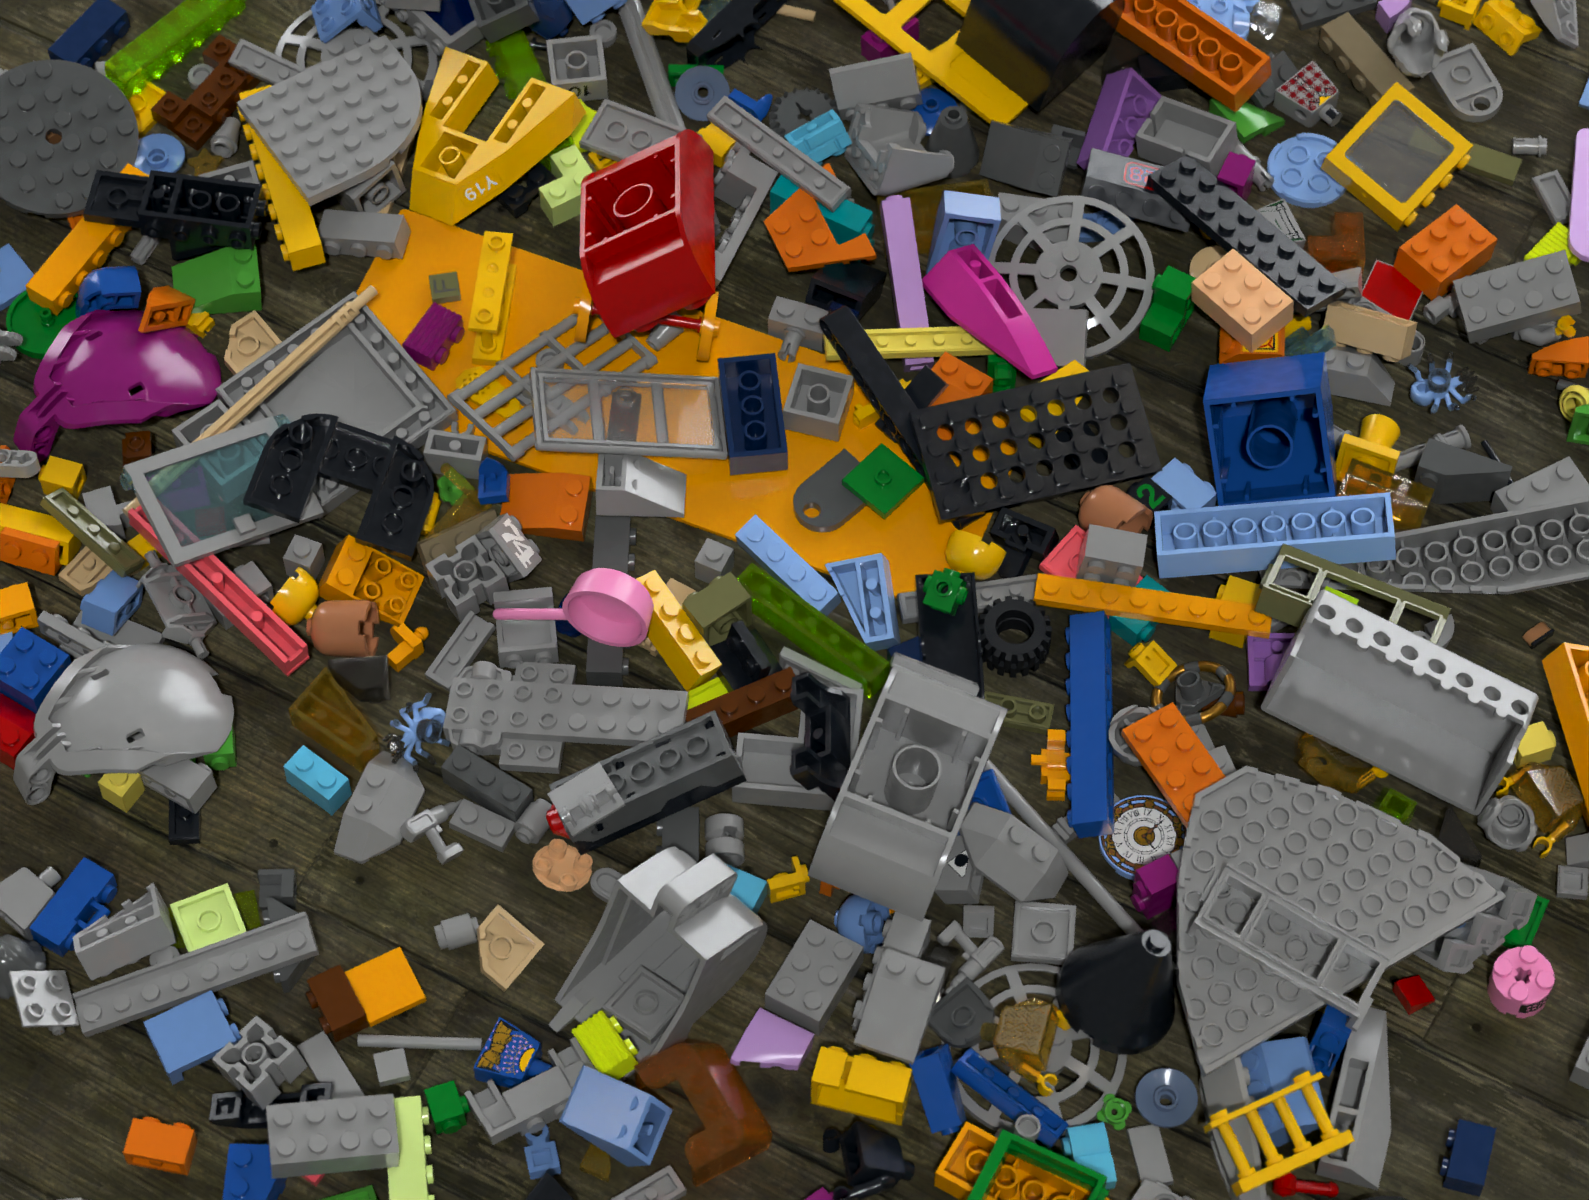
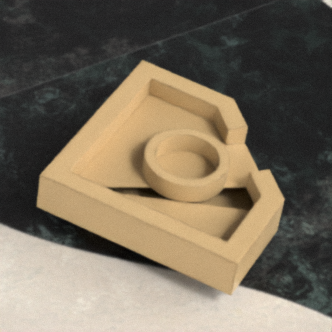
M255 310L231 325L229 344L224 356L225 365L233 375H236L282 342Z
M499 904L477 928L481 973L502 991L507 990L544 946L540 939Z

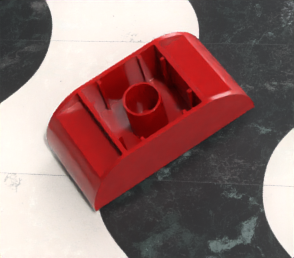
M685 129L677 135L597 172L590 173L581 182V267L595 307L614 338L632 330L636 332L648 331L657 325L662 317L682 308L687 310L697 309L703 306L715 294L713 150L693 130Z

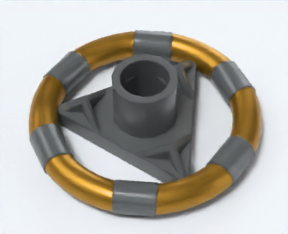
M1199 660L1177 666L1159 686L1156 685L1153 688L1151 705L1156 710L1164 707L1162 696L1169 685L1175 681L1176 707L1190 726L1201 725L1218 717L1229 707L1236 693V682L1233 674L1225 666L1218 663ZM1198 672L1214 673L1225 685L1201 680ZM1220 697L1218 702L1210 709L1204 712L1195 713L1196 711L1200 710L1204 706L1208 705L1209 703L1213 702L1214 700Z

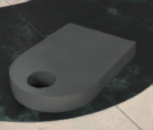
M845 448L805 480L794 494L793 510L795 517L801 525L811 531L821 533L834 531L867 506L842 485V479L860 463ZM809 508H815L820 514L817 517L810 518L804 512Z

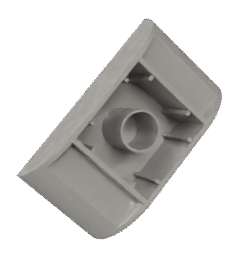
M894 664L830 813L808 876L923 922L1008 709Z

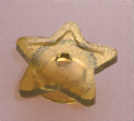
M203 148L199 156L188 159L187 164L195 169L194 176L218 170L217 166L224 159L220 155H211L206 148Z

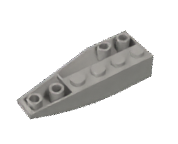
M1235 1057L1206 1077L1200 1074L1198 1087L1206 1125L1211 1122L1209 1116L1223 1109H1226L1229 1114L1255 1102L1254 1096L1248 1095L1247 1086H1250L1249 1070L1247 1067H1242L1240 1057ZM1246 1115L1229 1122L1250 1167H1254L1256 1172L1264 1169L1261 1165L1259 1142ZM1218 1128L1209 1131L1208 1135L1212 1151L1231 1200H1271L1270 1196L1266 1194V1184L1238 1197L1235 1196L1231 1185L1239 1180L1237 1176L1239 1171Z

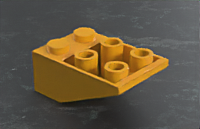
M348 534L337 544L318 584L319 596L327 601L368 600L376 602L380 620L400 626L405 622L425 576L374 548L356 543L355 538Z

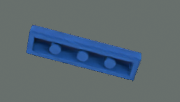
M969 1048L958 1059L950 1071L1015 1123L1024 1114H1030L1038 1118L1041 1129L1037 1140L1048 1149L1054 1146L1069 1126L1067 1122L972 1048Z

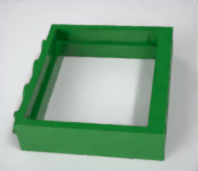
M1002 1129L967 1200H986L1008 1154L1091 1191L1087 1200H1106L1109 1190L1105 1189L1106 1176Z

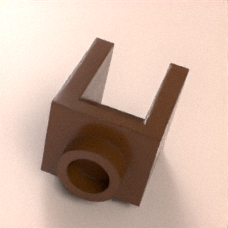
M150 430L125 433L126 439H122L123 466L151 457L152 453H155ZM123 468V476H128V473Z

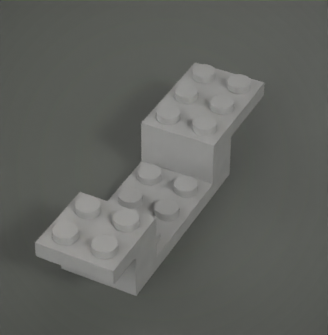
M737 141L730 148L722 168L719 169L714 178V184H716L714 196L736 208L730 219L731 223L722 234L718 242L720 244L715 250V289L721 282L778 174L776 170L749 155L751 151Z

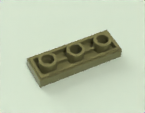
M984 691L985 700L1011 709L1007 711L1002 726L1047 735V731L1051 726L1055 704Z

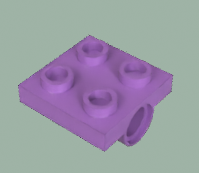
M1270 633L1269 639L1246 636L1248 691H1268L1282 657L1295 633Z

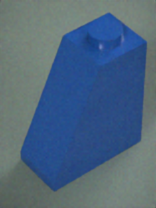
M948 1043L919 1051L914 1064H910L931 1132L941 1131L942 1135L959 1131V1125H962L966 1120L957 1077L950 1072L954 1064Z

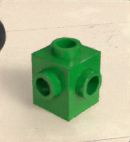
M944 568L943 572L934 570L933 575H928L924 583L923 592L926 595L923 604L929 608L955 616L958 606L964 604L968 594V588H965L966 582L960 578L961 573L948 568ZM948 587V591L943 593V590Z

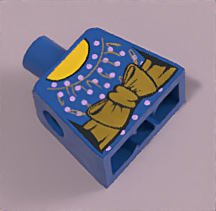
M499 1017L473 1069L475 1079L487 1083V1081L492 1079L495 1085L513 1088L529 1080L531 1077H535L553 1068V1066L540 1060L542 1048L539 1041Z

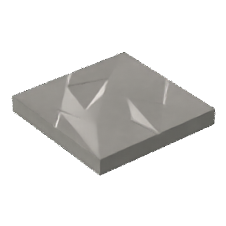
M355 291L217 387L215 390L218 399L229 410L344 306L346 302H352L358 296ZM365 305L359 310L360 314L240 423L246 425L274 416L280 427L284 423L289 424L301 419L302 415L315 413L338 416V422L392 440L394 436L399 437L418 449L426 443L429 429L444 431L451 426L452 421L456 422L459 419L457 410L368 306ZM266 433L254 437L262 448H264L269 439ZM318 476L312 488L324 510L322 517L360 491Z

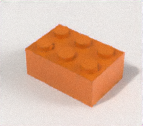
M1456 204L1401 245L1393 267L1432 301L1440 295L1442 297L1449 292L1452 285H1454L1453 280L1471 275L1488 262L1492 257L1498 239Z

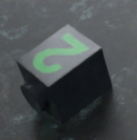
M1148 476L1139 483L1134 482L1126 492L1153 512L1150 529L1155 526L1154 511L1171 510L1173 497Z

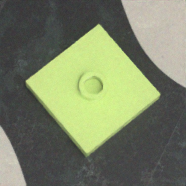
M228 883L170 904L187 952L247 932Z

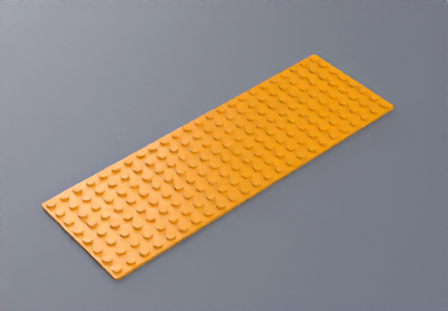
M402 209L398 214L404 215L411 230L403 258L382 259L375 257L356 294L360 295L370 285L377 290L378 294L366 305L402 346L408 335L433 303L429 275L457 271L461 300L440 303V305L462 316L463 328L465 329L464 335L459 343H454L451 346L446 361L442 365L438 364L434 371L416 363L448 400L447 395L456 390L455 380L464 370L482 366L488 371L494 367L472 363L476 332L468 331L484 236L445 224L407 209ZM514 246L511 247L509 264H516L517 273L502 360L539 337V333L549 330L573 314L575 297L581 298L584 279L582 270ZM682 308L676 311L683 317L699 319L700 316L703 317V312L695 309L687 310ZM595 314L593 317L590 316L587 334L604 323ZM715 317V319H720L718 336H712L708 362L696 360L700 333H697V330L684 328L683 333L659 351H655L646 342L651 333L650 330L645 332L632 330L629 332L658 359L657 364L640 373L718 377V358L775 353L782 411L798 363L851 375L842 360L826 361L825 354L799 346L794 362H788V354L786 360L783 361L777 354L784 340L719 317ZM576 325L556 338L565 349L576 342L574 341ZM609 332L574 357L585 366L621 342L622 339L620 337L614 338ZM544 346L512 369L523 378L529 374L531 367H536L535 360L537 354L541 350L550 347ZM631 348L598 371L621 372L641 357ZM566 362L564 363V369H572ZM504 374L496 379L504 388H508L513 384ZM855 379L854 395L839 442L785 429L788 470L730 475L728 456L727 459L643 456L687 474L684 518H667L737 542L735 534L756 514L814 570L828 575L830 573L825 566L827 563L882 553L890 564L895 599H897L898 593L915 591V575L933 574L934 570L943 572L944 568L951 569L946 561V548L952 532L958 530L951 521L939 524L930 490L925 483L885 520L869 506L864 507L843 526L831 532L811 531L801 525L796 519L793 510V499L797 488L844 448L861 462L882 443L916 470L899 444L887 437L875 425L877 421L860 431L853 423L855 405L860 403L862 406L870 403ZM543 383L544 385H546V386L549 387L550 389H552L554 386L557 385V384H547V383ZM576 385L563 394L562 397L575 404L588 395L587 386ZM618 387L611 392L609 397L600 400L604 440H607L612 393L641 395L636 442L656 443L650 389ZM662 389L668 443L713 445L706 392ZM467 399L464 400L473 410L480 407ZM505 403L500 407L507 408L509 404ZM455 408L459 419L456 421L459 427L458 432L463 434L468 428V423H473L459 409ZM588 408L584 412L590 418V410ZM494 412L483 418L492 428L506 420ZM533 415L529 417L526 423L519 424L503 435L502 438L513 446L534 432ZM995 415L992 418L996 427L1005 428L1007 426V423ZM574 418L569 422L574 424L578 430L574 437L569 436L561 429H557L548 435L550 438L592 439L591 421L589 419L586 424H581ZM973 422L967 429V432L977 434L980 432V427L976 422ZM474 425V435L487 438L488 454L513 462ZM451 426L444 431L451 432ZM1004 442L1000 445L1001 451L1004 454H1015V447L1011 443ZM532 446L524 452L522 457L513 462L541 473L563 472L591 476L593 491L596 492L599 453L536 451L535 446ZM981 448L973 450V456L977 461L983 462L988 459L985 450ZM949 455L956 466L959 467V458L955 455ZM1013 469L1008 472L1009 478ZM991 476L981 477V484L985 488L992 489L996 486V482ZM809 508L805 510L804 514L807 517L814 518L820 512L815 508ZM994 512L985 513V516L961 531L976 534L983 539Z

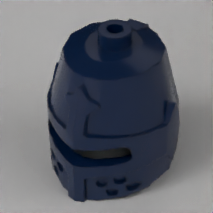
M532 0L539 21L527 27L546 40H551L557 35L563 37L569 31L566 27L573 18V11L565 0Z

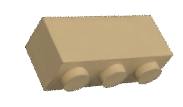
M1338 300L1327 306L1321 338L1330 340V344L1334 346L1346 347L1350 345L1357 347L1356 351L1359 353L1373 354L1374 352L1383 355V359L1387 361L1399 362L1411 355L1418 322Z

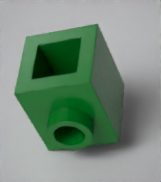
M454 1080L424 1089L426 1102L437 1134L443 1132L445 1134L455 1133L462 1126L467 1125L465 1114L470 1113V1109L465 1095L459 1096Z

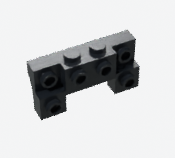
M805 672L792 678L791 701L795 707L805 713V746L791 751L790 773L792 778L808 791L819 787L822 792H825L836 801L850 768V697L842 690L828 687L819 682L809 672Z

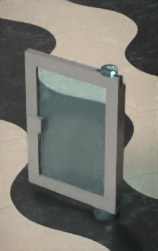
M284 414L270 416L123 466L122 470L124 473L120 474L121 485L125 491L132 489L173 568L320 518L324 515V510L313 490L310 493L299 523L243 504V499L267 440L281 425L290 423Z

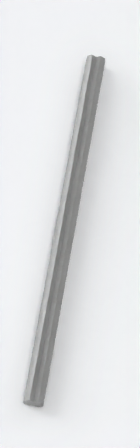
M628 0L617 9L655 116L685 128L653 35H649L641 26L645 18L640 0ZM714 209L715 236H717L721 232V225Z

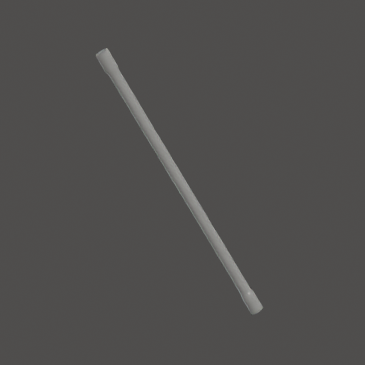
M988 759L983 772L990 769L995 771L1007 802L1033 831L1060 851L1067 869L1126 935L1142 932L1143 929ZM1172 961L1174 976L1177 973V965Z

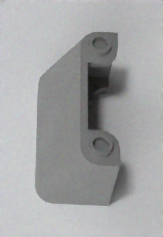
M864 103L856 104L848 131L852 144L847 147L844 154L847 161L873 195L885 197L946 178L954 169V156L950 151L928 152L921 145L920 142L926 135L927 126L917 111Z

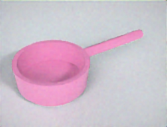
M596 568L579 575L564 599L562 608H497L493 611L492 615L496 620H568L576 630L594 641L615 647H631L640 644L646 638L654 605L648 590L635 578L614 569Z

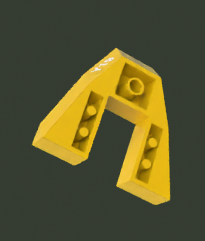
M445 47L421 118L412 169L409 210L453 226L501 194L573 133L586 114L576 93L531 77L488 140H480L464 134V131L496 88L499 80L489 62Z

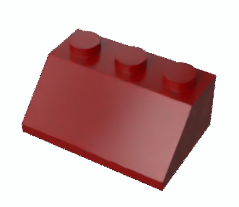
M0 693V762L14 769L17 755L35 738L33 727L36 713Z

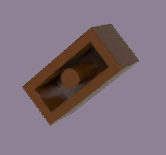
M340 964L306 980L309 989L305 993L306 999L312 1010L318 1008L322 1016L318 1018V1022L325 1035L330 1033L335 1043L369 1027L367 1016Z

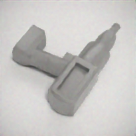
M462 800L438 805L430 810L426 809L406 820L400 827L401 835L410 843L426 835L437 853V859L442 865L457 858L464 851L460 843L456 842L446 846L439 834L443 831L439 825L445 822L457 810Z
M956 920L937 937L936 940L942 946L949 945L955 939L965 951L961 956L966 962L959 968L958 974L952 979L950 987L945 991L946 995L967 977L973 981L1002 954L1004 946L998 938L990 935L977 947Z

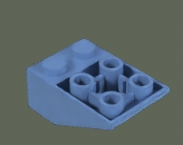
M582 1066L559 1122L627 1167L648 1166L652 1162L673 1109L644 1091L592 1068Z

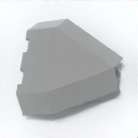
M1463 863L1474 873L1477 871L1486 878L1484 881L1495 890H1501L1506 895V898L1483 913L1477 912L1475 918L1468 921L1465 927L1456 928L1417 951L1414 955L1444 972L1466 974L1474 967L1472 962L1482 954L1488 956L1505 942V935L1514 928L1520 930L1528 923L1538 894L1506 877Z

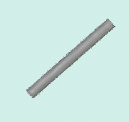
M358 1034L357 1040L358 1047H404L482 1051L483 1044L482 1038Z

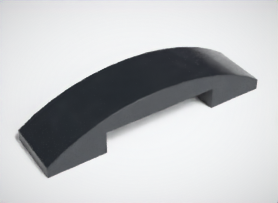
M332 1082L302 1085L301 1092L279 1094L269 1105L332 1099L334 1085ZM242 1091L212 1094L209 1122L214 1125L231 1128L267 1129L266 1108L262 1110L249 1098H246Z

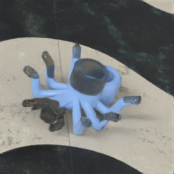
M1453 352L1448 354L1445 369L1435 368L1433 355L1431 353L1427 355L1429 361L1428 379H1423L1419 369L1411 363L1407 365L1414 372L1416 382L1411 385L1410 398L1416 405L1427 406L1434 401L1431 413L1437 412L1440 401L1445 398L1449 411L1460 409L1457 403L1451 402L1448 392L1461 404H1465L1469 400L1475 401L1477 396L1471 393L1479 391V387H1471L1475 385L1478 376L1471 377L1475 371H1469V367L1458 370L1455 377L1451 378L1450 370L1454 357ZM1457 391H1465L1467 395L1462 397Z
M426 693L422 701L413 704L408 702L405 708L399 710L400 715L409 725V728L400 724L401 722L398 719L390 721L392 727L405 732L403 736L389 733L383 738V742L388 741L387 750L393 752L391 757H394L392 763L396 764L404 752V759L412 764L414 772L419 771L417 761L411 757L414 744L416 752L427 758L432 765L436 764V760L430 753L421 748V742L438 743L447 747L452 746L450 741L440 738L446 715L445 711L430 706L424 707L428 704L432 696L431 693ZM412 711L413 719H411L407 713Z

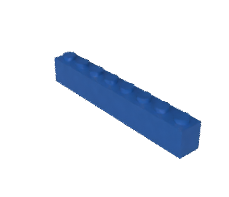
M1105 611L1069 615L1070 627L1065 629L1068 645H1070V652L1066 653V665L1068 670H1070V678L1066 679V690L1068 696H1070V704L1066 705V714L1068 721L1071 722V730L1066 732L1067 744L1071 748V756L1067 757V769L1071 775V783H1067V795L1069 801H1071V809L1067 811V820L1069 827L1074 828L1079 838L1115 834L1113 750L1109 744V728L1113 718L1111 624Z

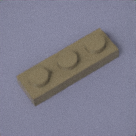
M488 509L419 541L416 547L424 569L426 570L425 564L444 553L448 558L456 554L455 546L472 537L497 518L495 510Z

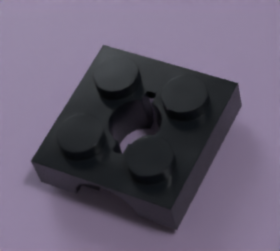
M539 161L517 180V182L526 181V188L523 185L513 183L496 196L495 199L517 219L528 210V205L531 204L532 199L535 196H539V187L557 178Z

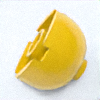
M955 530V532H952L947 544L946 561L954 571L959 573L975 572V580L983 581L997 573L1004 560L1006 551L993 542L988 545L981 541V536Z
M300 566L295 570L299 576L297 578L294 576L289 577L270 602L274 606L272 611L288 626L297 625L304 618L306 620L312 618L317 607L315 603L319 597V587L315 579Z

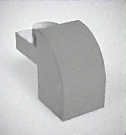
M111 486L82 493L86 508L120 539H125L124 528L132 526L129 524V517L124 514L122 509L131 501L116 505Z

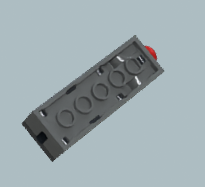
M713 710L600 761V764L625 803L624 807L574 837L563 822L554 804L547 811L546 819L553 834L571 839L580 855H583L747 780L730 737L716 711ZM594 765L549 784L551 791Z

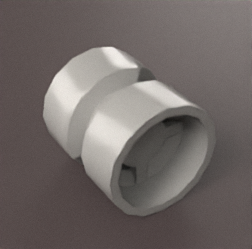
M725 813L715 814L705 819V839L708 841L705 844V858L715 854L730 866L737 867L743 864L745 860L744 843L741 841L744 838L743 819L738 815Z

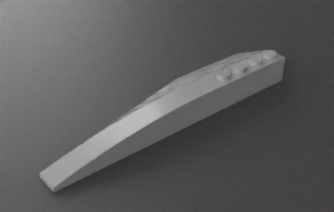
M1589 496L1395 533L1396 560L1338 565L1408 592L1508 595L1589 579ZM1302 567L1280 569L1274 584L1284 588L1310 589L1317 573ZM1266 570L1259 571L1261 581ZM1328 577L1325 578L1321 589H1325L1328 586L1335 590H1359Z

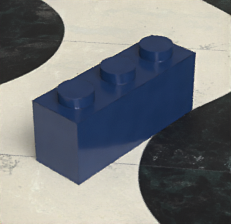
M96 0L48 48L50 60L71 61L92 68L93 64L101 56L106 55L111 46L128 32L130 23L127 11L110 0Z

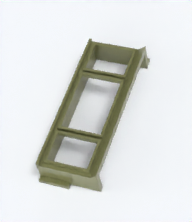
M1284 543L1274 565L1269 564L1259 586L1262 591L1255 611L1298 628L1326 577L1395 603L1396 605L1389 621L1396 625L1404 607L1438 620L1430 639L1435 644L1440 639L1451 610L1449 607ZM1284 561L1317 573L1307 596L1274 584Z

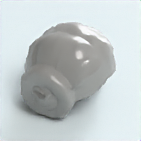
M1511 795L1503 796L1500 799L1496 797L1491 798L1478 816L1477 824L1484 830L1486 839L1506 850H1516L1518 852L1527 850L1534 840L1538 829L1532 808L1519 798Z

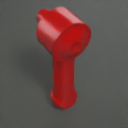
M1291 1172L1273 1180V1193L1282 1197L1292 1196L1297 1192L1334 1198L1339 1193L1336 1183L1297 1180V1177Z

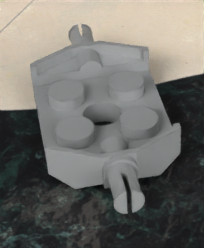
M152 550L148 551L144 557L151 568L141 577L136 587L140 588L144 584L166 626L161 634L162 637L183 644H189L192 646L197 658H206L209 655V651L202 640L212 632L217 621L204 596L176 568L167 563H161L156 550H153V552Z

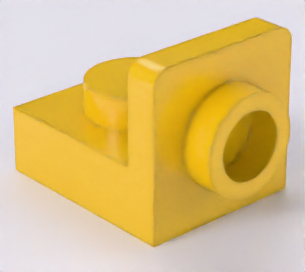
M1154 640L1144 644L1141 642L1137 643L1128 652L1130 658L1124 663L1128 669L1135 666L1154 687L1156 685L1159 686L1177 667V664Z
M798 856L791 857L792 873H779L771 879H767V894L770 903L806 894V882H810L806 865H800Z

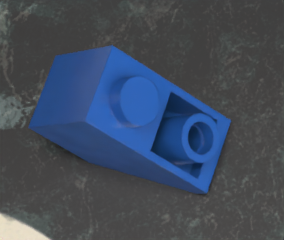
M1329 1004L1326 1005L1309 1042L1315 1071L1322 1072V1074L1328 1077L1352 1029L1345 1026L1349 1016Z

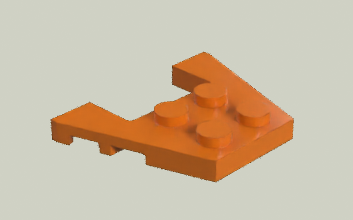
M830 163L825 164L823 168L836 177ZM801 188L764 220V225L788 272L825 267L824 265L842 262L843 264H849V261L866 259V261L877 259V255L866 233L843 244H837L815 199Z

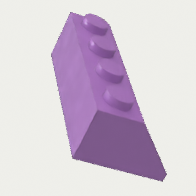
M1131 67L1108 74L1105 78L1077 160V164L1084 170L1087 166L1091 148L1129 157L1134 149L1135 135L1145 120L1150 118L1151 111L1162 96Z

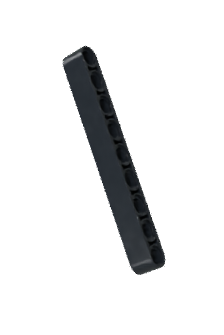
M843 305L820 318V327L916 471L924 477V483L929 489L908 416L910 411L917 410L918 408L848 306ZM947 455L945 457L946 464L949 467L956 468L957 466L954 461ZM956 482L953 484V490L958 495L968 493V488L964 483ZM985 514L951 521V523L958 530H962L985 516Z

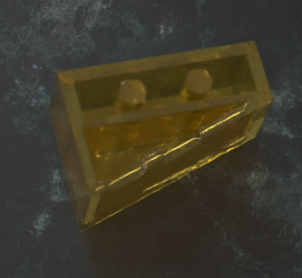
M1352 458L1337 496L1390 492L1394 528L1413 530L1420 528L1435 489Z

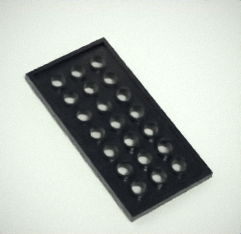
M1130 362L910 411L908 414L939 524L998 511L1002 507L1012 508L1095 489L1101 485H1113L1152 476L1162 471ZM1104 391L1114 392L1117 396V402L1107 403L1103 399L1102 393ZM1085 397L1089 401L1090 407L1086 410L1078 408L1075 404V398ZM1048 404H1059L1062 408V414L1059 416L1052 415L1048 411ZM1023 409L1031 410L1035 415V420L1032 422L1024 421L1020 416V411ZM995 415L1005 417L1007 426L1005 428L996 427L992 418ZM1115 417L1122 419L1125 423V429L1121 431L1115 430L1111 426V419ZM968 421L976 422L980 427V432L977 434L968 433L965 429V423ZM1093 424L1098 430V435L1094 437L1086 435L1083 431V425ZM941 427L948 428L952 433V439H940L937 435V429ZM1056 431H1067L1070 435V441L1067 443L1058 441ZM1031 436L1039 437L1043 442V447L1040 449L1032 448L1028 443V438ZM1004 442L1011 443L1015 447V454H1004L1001 451L1000 445ZM1123 444L1130 446L1133 450V456L1129 458L1123 457L1119 453V446ZM977 448L985 450L988 459L983 462L977 461L973 456V450ZM1093 451H1101L1106 457V462L1103 464L1095 463L1091 458V453ZM947 455L957 456L960 460V466L956 468L949 467L945 462V457ZM1064 458H1075L1078 462V469L1069 470L1066 468ZM1039 463L1047 464L1051 469V474L1049 476H1041L1036 470V465ZM1012 469L1019 470L1023 474V481L1019 483L1013 482L1009 478L1008 472ZM991 476L995 480L996 486L992 489L985 488L981 484V477ZM956 482L964 483L968 488V493L958 495L953 490V484Z

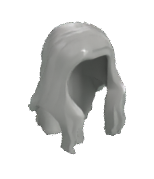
M1411 7L1398 16L1388 38L1387 47L1390 54L1393 55L1392 58L1395 59L1396 67L1400 68L1402 73L1416 78H1423L1430 73L1431 69H1435L1438 66L1444 52H1447L1449 39L1444 29L1439 30V26L1430 12Z

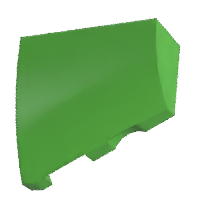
M1215 98L1210 100L1209 113L1236 122L1237 137L1243 144L1260 133L1265 137L1285 124L1283 118L1247 102L1235 113Z

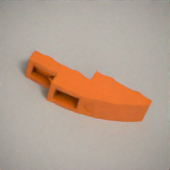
M1589 336L1561 341L1533 353L1528 366V374H1536L1541 377L1550 375L1565 376L1569 379L1585 378L1589 368Z

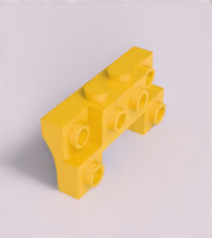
M653 0L641 26L649 35H670L675 42H690L707 24L708 20L700 10H697L701 0Z

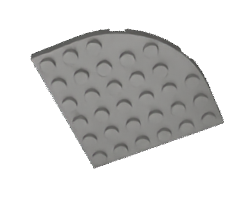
M386 35L237 102L240 113L309 206L349 189L390 165L389 160L397 153L402 154L413 140L420 125L423 112L422 96L416 75Z

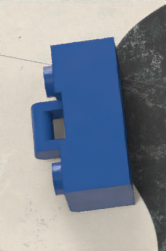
M84 857L29 927L34 941L61 957L68 950L73 951L74 943L72 937L104 915L108 917L111 913L103 904L110 903L117 893V883L114 874Z

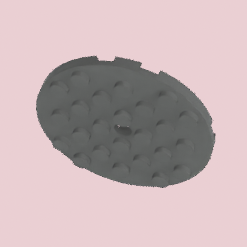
M39 60L19 65L0 75V198L6 202V205L25 214L29 212L45 215V218H67L82 215L96 170L120 173L128 163L135 167L139 147V132L134 111L122 91L103 74L90 67L71 61ZM52 132L60 135L62 140L57 144H51L46 140V137Z

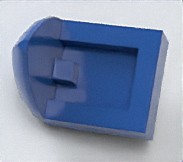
M735 88L728 96L730 100L760 122L767 115L772 102L771 94H766L756 101Z
M487 457L479 466L478 500L481 505L509 502V473L502 463Z

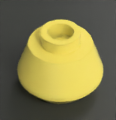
M1572 385L1562 391L1559 398V408L1562 415L1569 422L1572 421L1576 407L1589 404V389L1579 385Z

